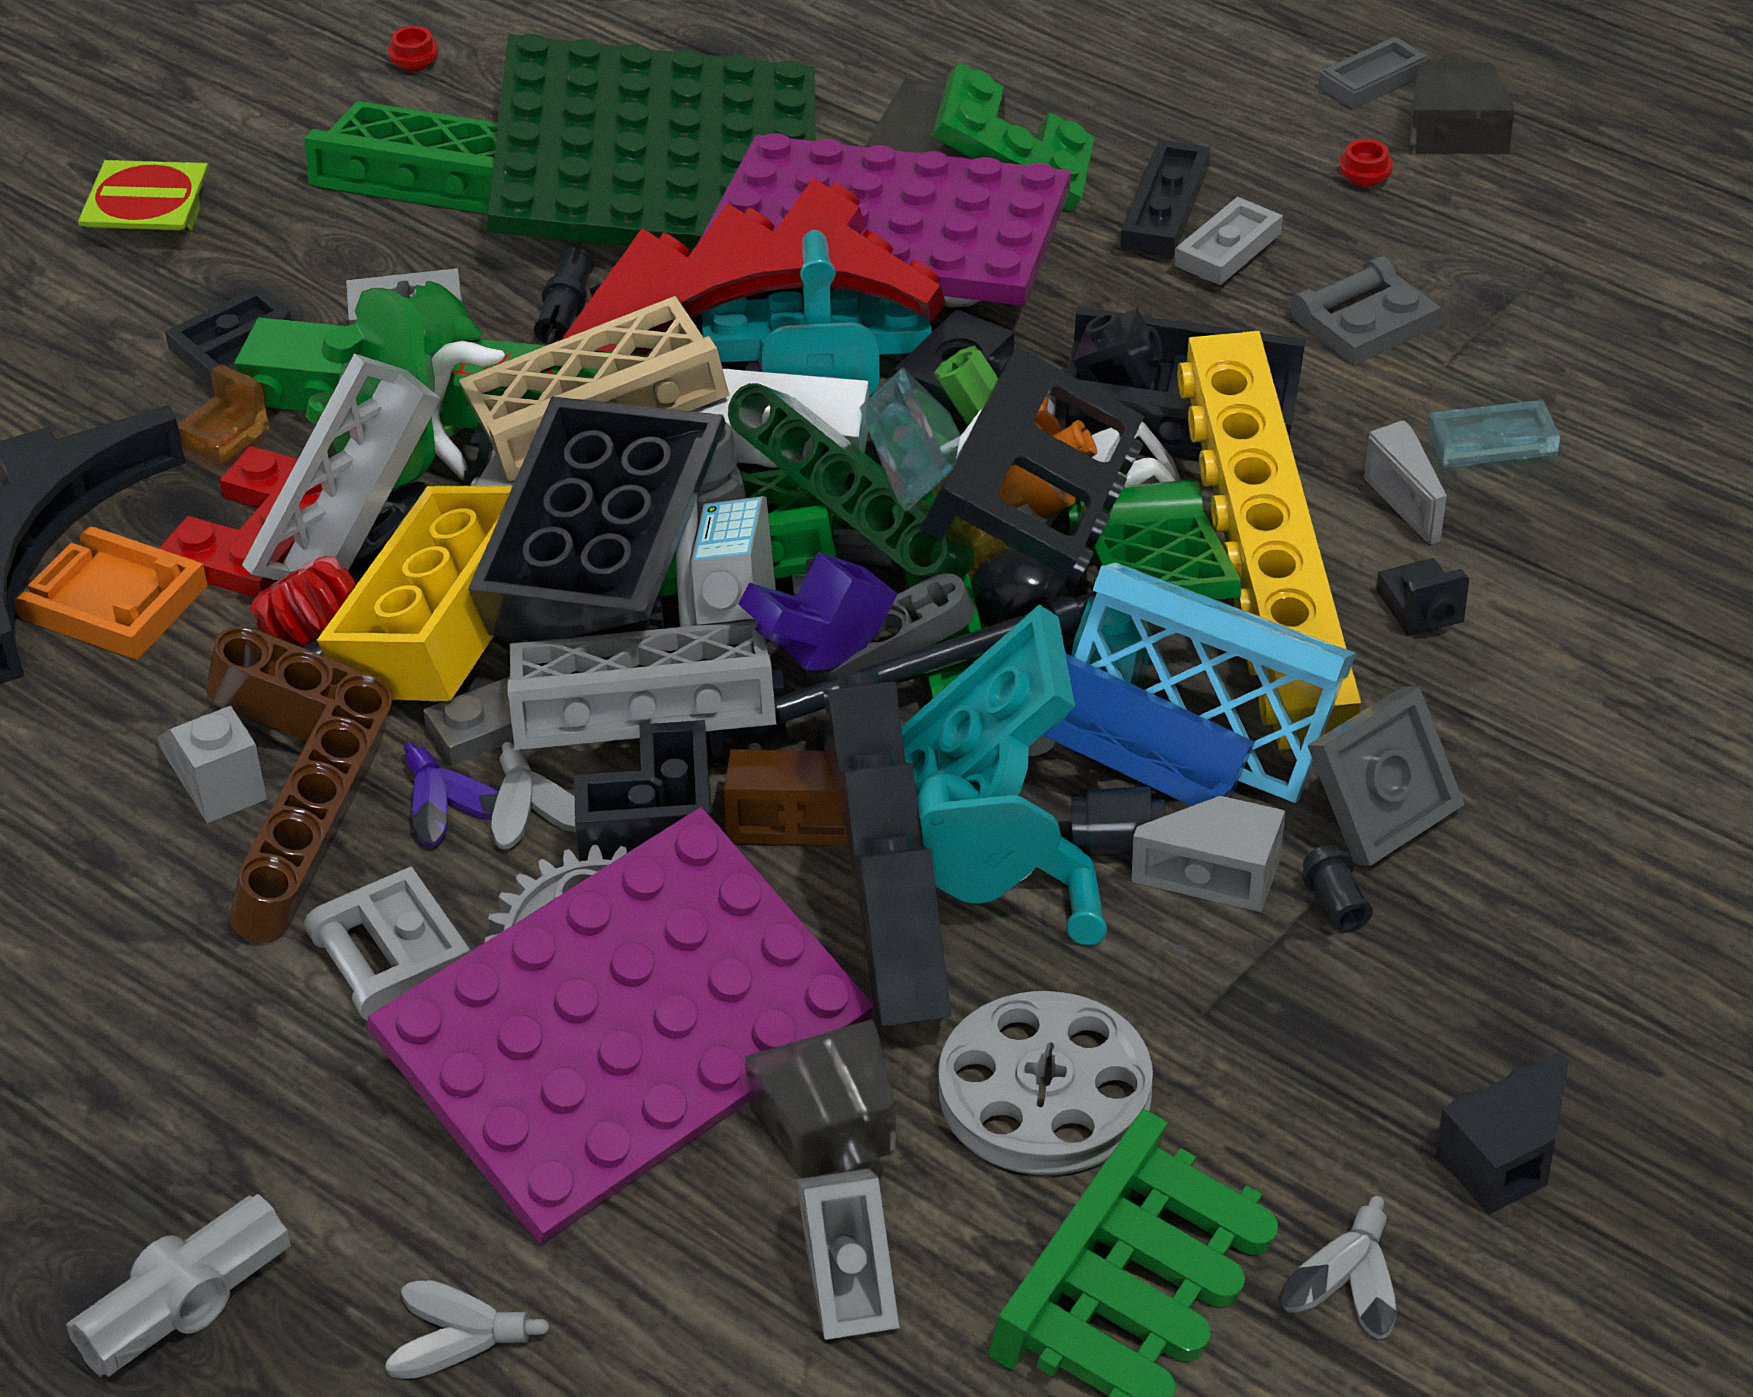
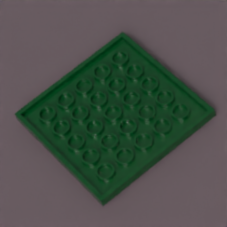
M508 34L487 232L630 246L643 228L658 239L662 233H667L685 247L694 249L756 135L778 133L786 135L790 139L816 141L815 66L802 65L791 60L770 62L751 60L742 55L721 57L702 55L692 50L673 52L648 49L645 46L636 44L615 46L597 44L588 39L567 41L548 39L538 34H525L522 36Z

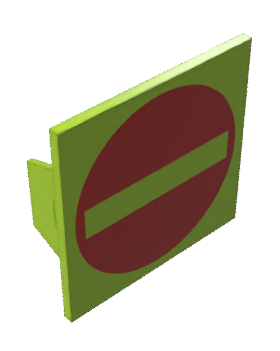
M104 160L80 215L78 225L86 226L87 228L182 230L187 225L188 230L192 231L200 210L199 191L209 168L208 163Z

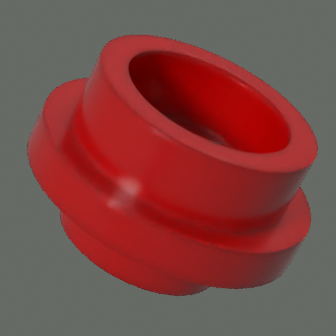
M407 26L398 29L392 34L391 43L388 46L389 60L408 71H418L426 68L439 55L437 41L432 38L431 32L427 28L421 26Z
M1359 139L1351 142L1346 147V152L1342 154L1339 161L1340 173L1353 184L1362 187L1374 186L1388 179L1393 170V160L1389 156L1387 146L1373 139Z

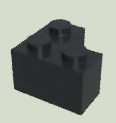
M705 720L639 724L640 771L574 775L575 827L580 861L588 860L592 845H598L603 860H612L620 846L626 847V852L628 853L700 807L712 818Z

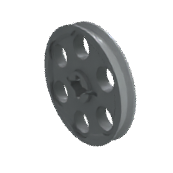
M1031 991L1017 993L981 1006L963 1019L950 1034L943 1047L939 1062V1101L942 1113L951 1131L969 1150L986 1161L1005 1169L1027 1174L1060 1175L1074 1173L1105 1162L1142 1108L1150 1111L1153 1078L1152 1062L1149 1051L1139 1033L1126 1019L1111 1008L1089 998L1064 992ZM1021 1022L1033 1026L1037 1032L1028 1039L1015 1040L1004 1036L1000 1030L1010 1023ZM1093 1030L1101 1033L1107 1040L1100 1046L1084 1048L1074 1044L1070 1037L1079 1031ZM1052 1056L1051 1078L1053 1079L1050 1086H1046L1044 1105L1039 1107L1038 1084L1040 1078L1045 1076L1047 1057ZM969 1064H980L991 1069L994 1074L982 1082H968L961 1079L956 1072ZM1120 1080L1133 1086L1135 1092L1125 1098L1113 1099L1101 1094L1097 1088L1104 1082ZM996 1115H1008L1015 1118L1021 1124L1018 1129L1007 1134H995L982 1126L985 1120ZM1076 1123L1087 1127L1093 1134L1082 1142L1071 1143L1059 1139L1053 1132L1064 1124Z

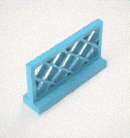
M1119 563L1101 566L1093 591H1096L1097 594L1075 658L1090 664L1095 647H1097L1102 659L1091 665L1098 669L1105 666L1109 674L1124 680L1116 661L1146 647L1161 683L1145 691L1154 694L1165 689L1170 702L1184 709L1186 707L1175 684L1206 670L1221 706L1199 716L1210 719L1225 712L1233 731L1248 739L1249 737L1235 707L1266 693L1282 729L1254 741V747L1247 761L1250 768L1245 766L1239 781L1291 802H1298L1313 764V759L1307 745L1323 736L1343 679L1348 677L1356 653ZM1109 607L1131 615L1142 641L1112 654L1102 632ZM1147 622L1166 628V630L1152 635ZM1179 633L1191 638L1202 664L1171 677L1156 642ZM1207 645L1226 651V653L1212 659ZM1239 656L1252 662L1263 687L1231 700L1216 665ZM1266 667L1284 673L1287 676L1273 682ZM1295 679L1323 688L1314 714L1292 724L1276 688ZM1310 724L1302 745L1295 730ZM1285 735L1297 760L1289 783L1265 774L1254 749Z

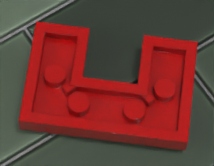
M249 446L219 480L224 499L258 508L246 523L237 530L187 516L158 549L203 563L207 584L256 598L260 592L269 588L271 584L278 580L252 575L242 564L298 459ZM321 483L305 492L299 503L300 511L316 503L323 490ZM294 536L278 543L269 560L284 563L295 542Z

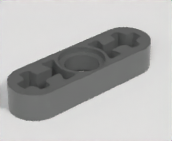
M949 573L934 575L896 596L876 634L877 636L891 627H901L894 637L883 642H874L875 636L867 644L866 648L860 650L842 665L835 668L810 670L802 665L801 667L813 686L837 678V675L849 674L927 648L963 629L973 618L975 612L974 603L960 577ZM919 617V620L915 622L912 621V619Z

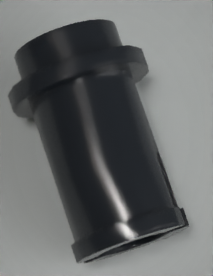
M1324 845L1311 851L1303 861L1302 880L1309 890L1317 893L1329 916L1332 928L1334 930L1338 929L1341 933H1347L1364 926L1371 919L1373 910L1371 904L1366 901L1352 874L1354 862L1351 856L1334 845Z

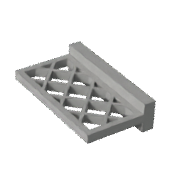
M748 620L510 644L508 699L515 750L640 738L639 724L705 720L706 731L775 725L776 715L770 654L768 655L766 638L755 630L758 621ZM740 644V645H738V646H736V647L728 646V645ZM677 650V651H675V652H673V653H671V654H670V653H667V652H664V651ZM602 657H611L608 660L602 659ZM702 658H704V659H707L708 661H699V660H701ZM541 663H548L544 666L537 665ZM574 671L582 672V673L571 674V673L574 672Z

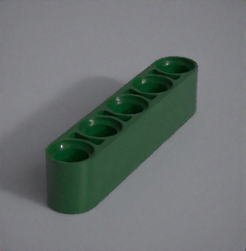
M759 383L746 384L733 394L728 405V418L732 428L906 571L927 579L943 573L954 574L962 579L970 571L974 562V548L968 536L952 523L941 541V554L938 560L932 564L930 560L931 549L939 539L920 529L931 506L799 400ZM770 405V415L762 425V415ZM811 438L812 448L809 455L804 459L803 449L806 442ZM854 471V484L846 494L845 482L847 477ZM897 505V519L894 525L888 529L887 518L889 512Z

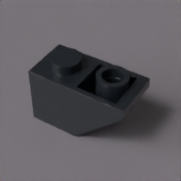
M1561 1052L1535 1064H1523L1509 1073L1505 1079L1476 1093H1463L1442 1109L1436 1156L1488 1215L1548 1185L1569 1063Z

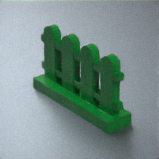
M1142 1108L999 1315L987 1356L1014 1371L1027 1350L1030 1349L1040 1355L1036 1368L1053 1377L1060 1367L1109 1397H1174L1176 1391L1174 1378L1166 1369L1157 1365V1361L1163 1352L1184 1362L1197 1360L1204 1354L1211 1336V1329L1207 1320L1191 1308L1198 1298L1211 1306L1219 1308L1229 1307L1238 1300L1245 1283V1275L1242 1268L1235 1261L1226 1257V1254L1231 1246L1250 1255H1260L1267 1252L1271 1248L1278 1231L1277 1220L1269 1210L1259 1205L1262 1193L1246 1185L1241 1194L1193 1168L1196 1156L1180 1148L1174 1157L1160 1149L1168 1122ZM1135 1191L1147 1197L1141 1207L1129 1201ZM1165 1208L1212 1234L1213 1237L1208 1245L1161 1220L1159 1217ZM1101 1242L1112 1248L1106 1259L1094 1253ZM1130 1260L1180 1287L1174 1297H1169L1124 1271ZM1065 1295L1077 1301L1070 1312L1058 1307ZM1097 1313L1144 1340L1139 1351L1135 1352L1089 1325L1088 1323L1094 1314Z

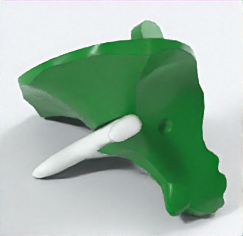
M426 281L425 286L416 285L412 297H403L398 292L385 288H371L362 291L354 310L357 317L356 323L328 332L324 338L321 350L322 356L330 362L342 364L339 381L353 355L357 354L409 371L441 398L390 493L395 492L406 483L420 478L429 468L435 453L464 481L465 471H468L467 464L462 452L446 434L440 418L442 404L447 406L456 379V374L452 369L459 363L483 367L497 364L503 360L504 352L471 343V341L478 340L482 336V332L468 318L465 305L444 286L436 282ZM367 376L356 397L357 406L372 398L381 381L380 379ZM334 391L315 394L309 398L305 414L312 424L316 425ZM349 430L334 438L333 445L337 454L345 449L350 439Z

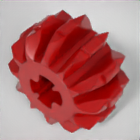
M335 556L318 557L310 563H305L295 571L288 573L282 579L271 584L269 588L260 592L254 598L250 610L256 618L257 622L255 624L261 632L300 646L307 644L322 634L353 591L356 583L347 568L343 569Z

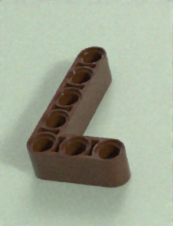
M239 626L223 630L216 637L205 687L208 697L221 708L231 706L235 713L307 741L240 868L229 914L231 926L238 935L249 941L263 943L272 942L282 937L288 930L380 748L393 696L385 682L373 675L256 629Z

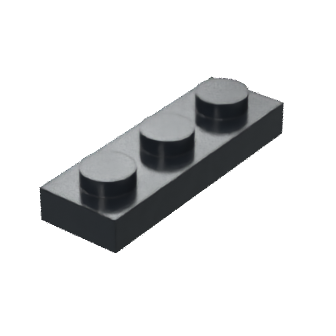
M1158 140L1121 229V248L1139 250L1149 255H1175V248L1179 245L1208 171L1211 147Z

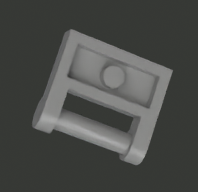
M412 866L314 908L304 920V929L314 945L326 949L354 991L352 1002L365 1020H368V1016L471 952ZM363 924L392 968L376 975L347 933L348 930Z

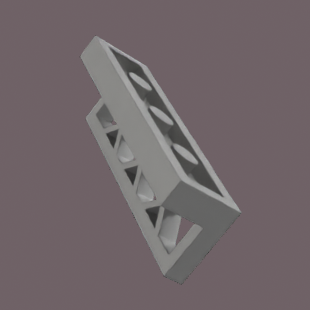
M354 354L242 566L252 575L280 580L288 573L295 571L305 563L308 564L318 557L335 556L342 568L349 570L441 398L409 371ZM367 376L380 379L381 381L372 398L357 406L356 397ZM349 430L350 439L345 449L329 458L327 451L334 438ZM321 483L323 490L316 503L300 511L299 503L305 492ZM294 536L295 542L284 563L269 560L278 543Z

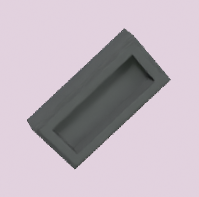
M1394 36L1319 71L1318 87L1354 109L1429 74L1430 58Z

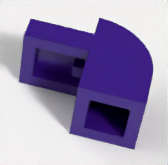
M818 552L796 596L749 582L738 605L758 621L755 630L760 635L777 643L806 669L827 670L842 665L854 654L867 647V644L873 640L879 631L897 593L864 566Z

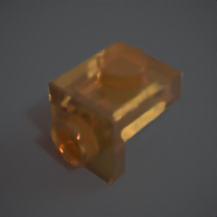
M219 364L210 372L215 397L180 422L178 429L183 447L222 465L266 431L269 426L264 404V394L260 383L248 375H243Z

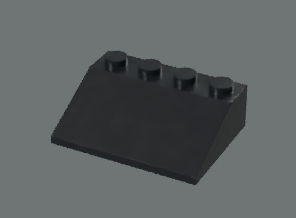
M552 396L468 588L488 635L543 641L564 639L648 620L725 427L724 415Z

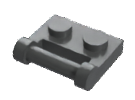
M1378 256L1367 261L1361 271L1315 292L1311 289L1301 291L1293 295L1289 302L1290 311L1295 321L1353 366L1440 325L1441 307L1399 277L1392 262L1384 256ZM1371 290L1376 293L1332 314L1327 311Z

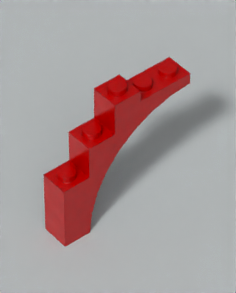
M813 177L775 231L774 224L758 211L748 207L743 213L729 203L723 208L692 253L669 234L662 233L658 239L642 228L564 335L563 339L674 296L677 297L692 320L721 304L763 291L803 287V281L800 276L802 267L801 243L804 235L810 230H819L827 238L830 262L834 265L836 271L835 279L830 284V288L854 290L890 300L931 321L936 318L946 302L941 286L938 284L940 278L933 270L917 260H912L909 265L891 254L894 249L886 240L870 230H866L861 235L866 228V223L858 206L861 202L855 194L836 182H833L828 187ZM673 320L652 327L648 331L666 332L673 323ZM608 344L596 350L613 352L617 345ZM636 347L632 354L646 355L651 349Z

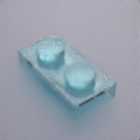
M1543 400L1429 413L1427 432L1443 468L1513 459L1523 460L1531 457L1558 454L1560 434Z

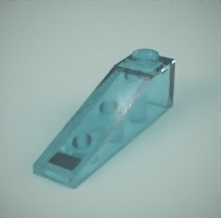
M902 367L859 408L899 504L908 511L954 469L961 436L950 413Z

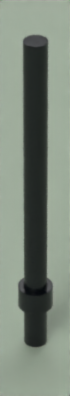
M1094 591L1076 598L1071 594H1065L1054 598L1053 601H1044L1043 607L1059 617L1061 632L1064 635L1078 630L1089 597L1095 598L1096 592ZM1028 614L852 673L877 670L879 683L896 682V684L959 664L982 656ZM838 677L774 698L776 722L781 724L825 709L823 690L839 688Z

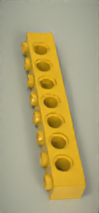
M1260 331L1189 337L1187 362L1178 363V388L1182 399L1190 398L1192 406L1188 410L1189 432L1192 442L1201 441L1203 450L1200 451L1199 455L1202 484L1204 487L1212 486L1214 496L1211 497L1212 525L1215 532H1224L1226 542H1223V548L1241 579V597L1234 598V607L1346 649ZM1247 660L1251 676L1257 675L1252 662ZM1266 667L1273 682L1287 676L1284 673ZM1352 667L1348 677L1343 679L1323 735L1360 713L1361 700ZM1299 679L1276 688L1292 724L1314 714L1323 688ZM1267 694L1258 696L1260 717L1263 725H1273L1274 732L1282 729ZM1310 724L1295 730L1302 745ZM1285 735L1276 739L1279 750L1291 749Z

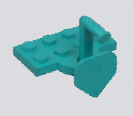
M810 230L802 238V267L800 276L803 281L804 297L797 292L790 291L774 293L769 296V299L746 300L743 297L721 304L702 314L703 338L708 336L717 347L721 362L761 360L762 372L868 381L869 396L878 388L880 382L879 355L911 353L932 333L929 319L896 302L868 294L858 295V292L854 290L835 289L830 291V284L835 279L836 271L834 265L830 262L827 238L819 230Z
M1038 605L901 727L905 762L913 764L923 846L931 849L935 886L961 901L985 903L1004 895L1038 867L1067 884L1072 915L1067 921V933L1076 943L1089 946L1101 942L1106 936L1107 931L1106 922L1103 919L1094 863L1080 848L1061 837L1059 824L1051 814L1023 797L1018 796L1028 769L1029 746L1050 728L1058 726L1075 707L1059 617Z

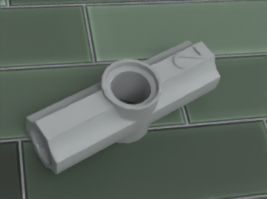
M257 1194L254 1197L249 1195L185 1241L181 1237L170 1235L152 1242L134 1262L128 1281L66 1323L71 1341L78 1348L84 1361L100 1377L104 1374L109 1377L174 1329L185 1334L195 1333L204 1329L225 1308L230 1296V1289L291 1246L288 1230L279 1220L274 1208Z

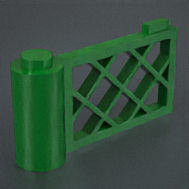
M1196 479L1124 486L1110 511L1102 507L1101 510L1111 516L1094 547L1087 544L1084 546L1094 552L1092 558L1098 572L1103 565L1119 563L1214 600L1241 597V579L1204 512L1202 494ZM1077 498L1075 503L1064 511L1066 533L1068 536L1084 505V502Z

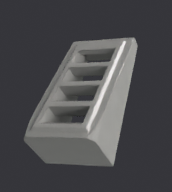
M1399 421L1370 431L1364 479L1426 543L1431 546L1441 542L1447 495L1415 432L1406 421Z

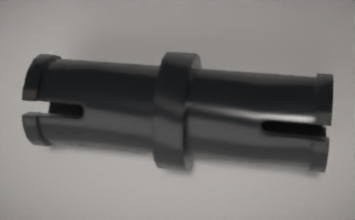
M576 247L564 249L559 257V264L554 277L546 281L542 292L544 305L539 318L536 320L534 334L545 344L548 343L552 329H557L553 343L563 340L564 335L573 323L575 315L584 308L587 300L585 286L595 264L592 255L582 248L575 264L572 263Z

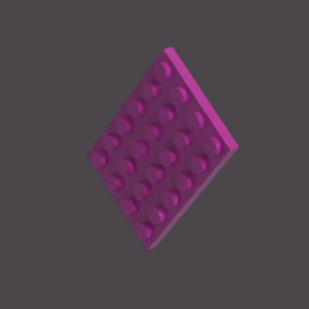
M778 133L756 135L702 237L727 203L743 213L748 207L758 211L774 224L775 231L814 177L828 187L833 182H836L855 194L861 202L858 206L866 223V228L861 235L866 230H870L886 240L894 249L891 254L909 265L912 260H917L929 267L940 278L938 284L941 286L943 296L1025 306L1070 192L1071 170L1055 169L1043 163L1030 165L1002 163L990 157L976 159L949 157L937 151L923 153L896 151L884 145L871 147L843 145L831 139L819 141L790 139L786 135Z
M700 807L368 1016L366 1029L535 1240L541 1245L870 1019L875 1006L706 811Z

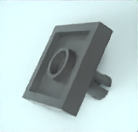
M1402 686L1307 745L1351 858L1356 865L1371 866L1465 805L1419 686Z

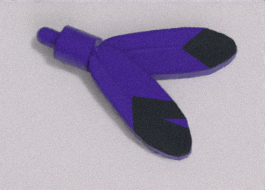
M412 742L405 744V764L415 776L412 806L414 832L423 845L428 847L436 846L446 835L448 828V804L479 819L492 820L493 810L499 794L497 790L460 773L439 768V765L425 747H417Z

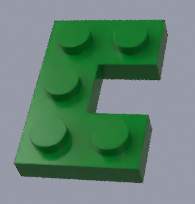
M958 61L947 78L932 137L972 159L990 157L1002 163L1019 165L1043 163L1055 169L1071 170L1070 192L1063 208L1072 212L1083 196L1095 136L1087 133L1076 122L1064 120L1051 112L1048 113L1040 124L1037 138L1033 137L1025 128L1009 124L997 117L1004 86L995 82L987 73L981 70H973Z

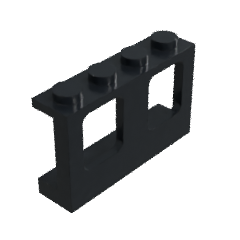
M1078 307L1075 320L1074 342L1066 373L1144 416L1142 422L1145 423L1169 454L1199 458L1200 451L1203 448L1201 441L1192 442L1190 437L1188 410L1192 404L1190 398L1182 399L1180 396L1177 379L1178 363L1187 362L1189 337L1250 331L1142 316L1147 326L1155 328L1163 346V357L1157 369L1160 379L1157 391L1087 381L1081 378L1072 360L1086 330V326L1097 316L1110 311ZM1260 333L1290 441L1306 339ZM1056 398L1054 417L1058 419L1062 430L1071 426L1077 420H1080L1085 426L1082 432L1088 429L1091 436L1110 428ZM1138 435L1135 439L1143 443L1141 450L1151 451Z
M1017 346L994 385L920 529L942 541L954 518L957 516L1053 569L1041 596L1053 601L1065 580L1074 585L1077 584L1094 552L1084 546L1087 544L1094 547L1111 516L1101 509L1103 507L1108 511L1111 510L1127 481V478L1121 476L1118 472L1127 475L1143 446V443L1134 439L1144 416ZM1047 395L1058 398L1119 433L1104 462L1095 460L1046 433L1036 425L1035 417ZM1017 465L1084 502L1069 536L1027 515L1000 498L999 489L1011 466Z

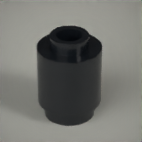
M1151 786L1087 790V796L1071 797L1073 844L1081 850L1090 849L1091 856L1133 854V835L1137 826L1166 816L1165 799L1152 800Z

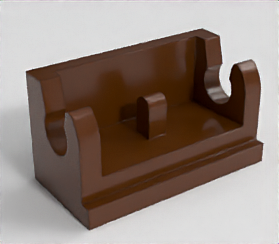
M730 750L724 785L726 836L733 844L848 846L838 793L825 751Z

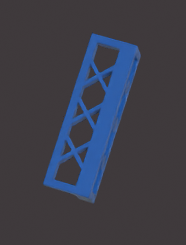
M1066 654L1075 707L1058 726L1050 728L1043 736L1190 806L1218 796L1232 798L1254 747V741Z

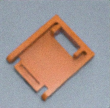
M90 526L79 536L81 545L71 542L28 585L29 592H22L14 600V608L19 617L29 623L138 660L208 585L203 563Z

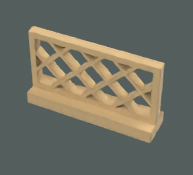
M676 296L459 379L463 394L494 448L501 469L508 482L516 480L552 396L691 411L730 395L717 347L709 336L703 338ZM673 320V323L666 332L648 331L652 327ZM608 344L617 345L612 353L594 352L596 349ZM636 347L653 349L648 357L630 356ZM554 365L563 366L557 375L540 373L542 370ZM582 368L599 370L593 379L576 377ZM500 386L508 387L502 396L482 394ZM527 389L544 391L538 400L521 399Z

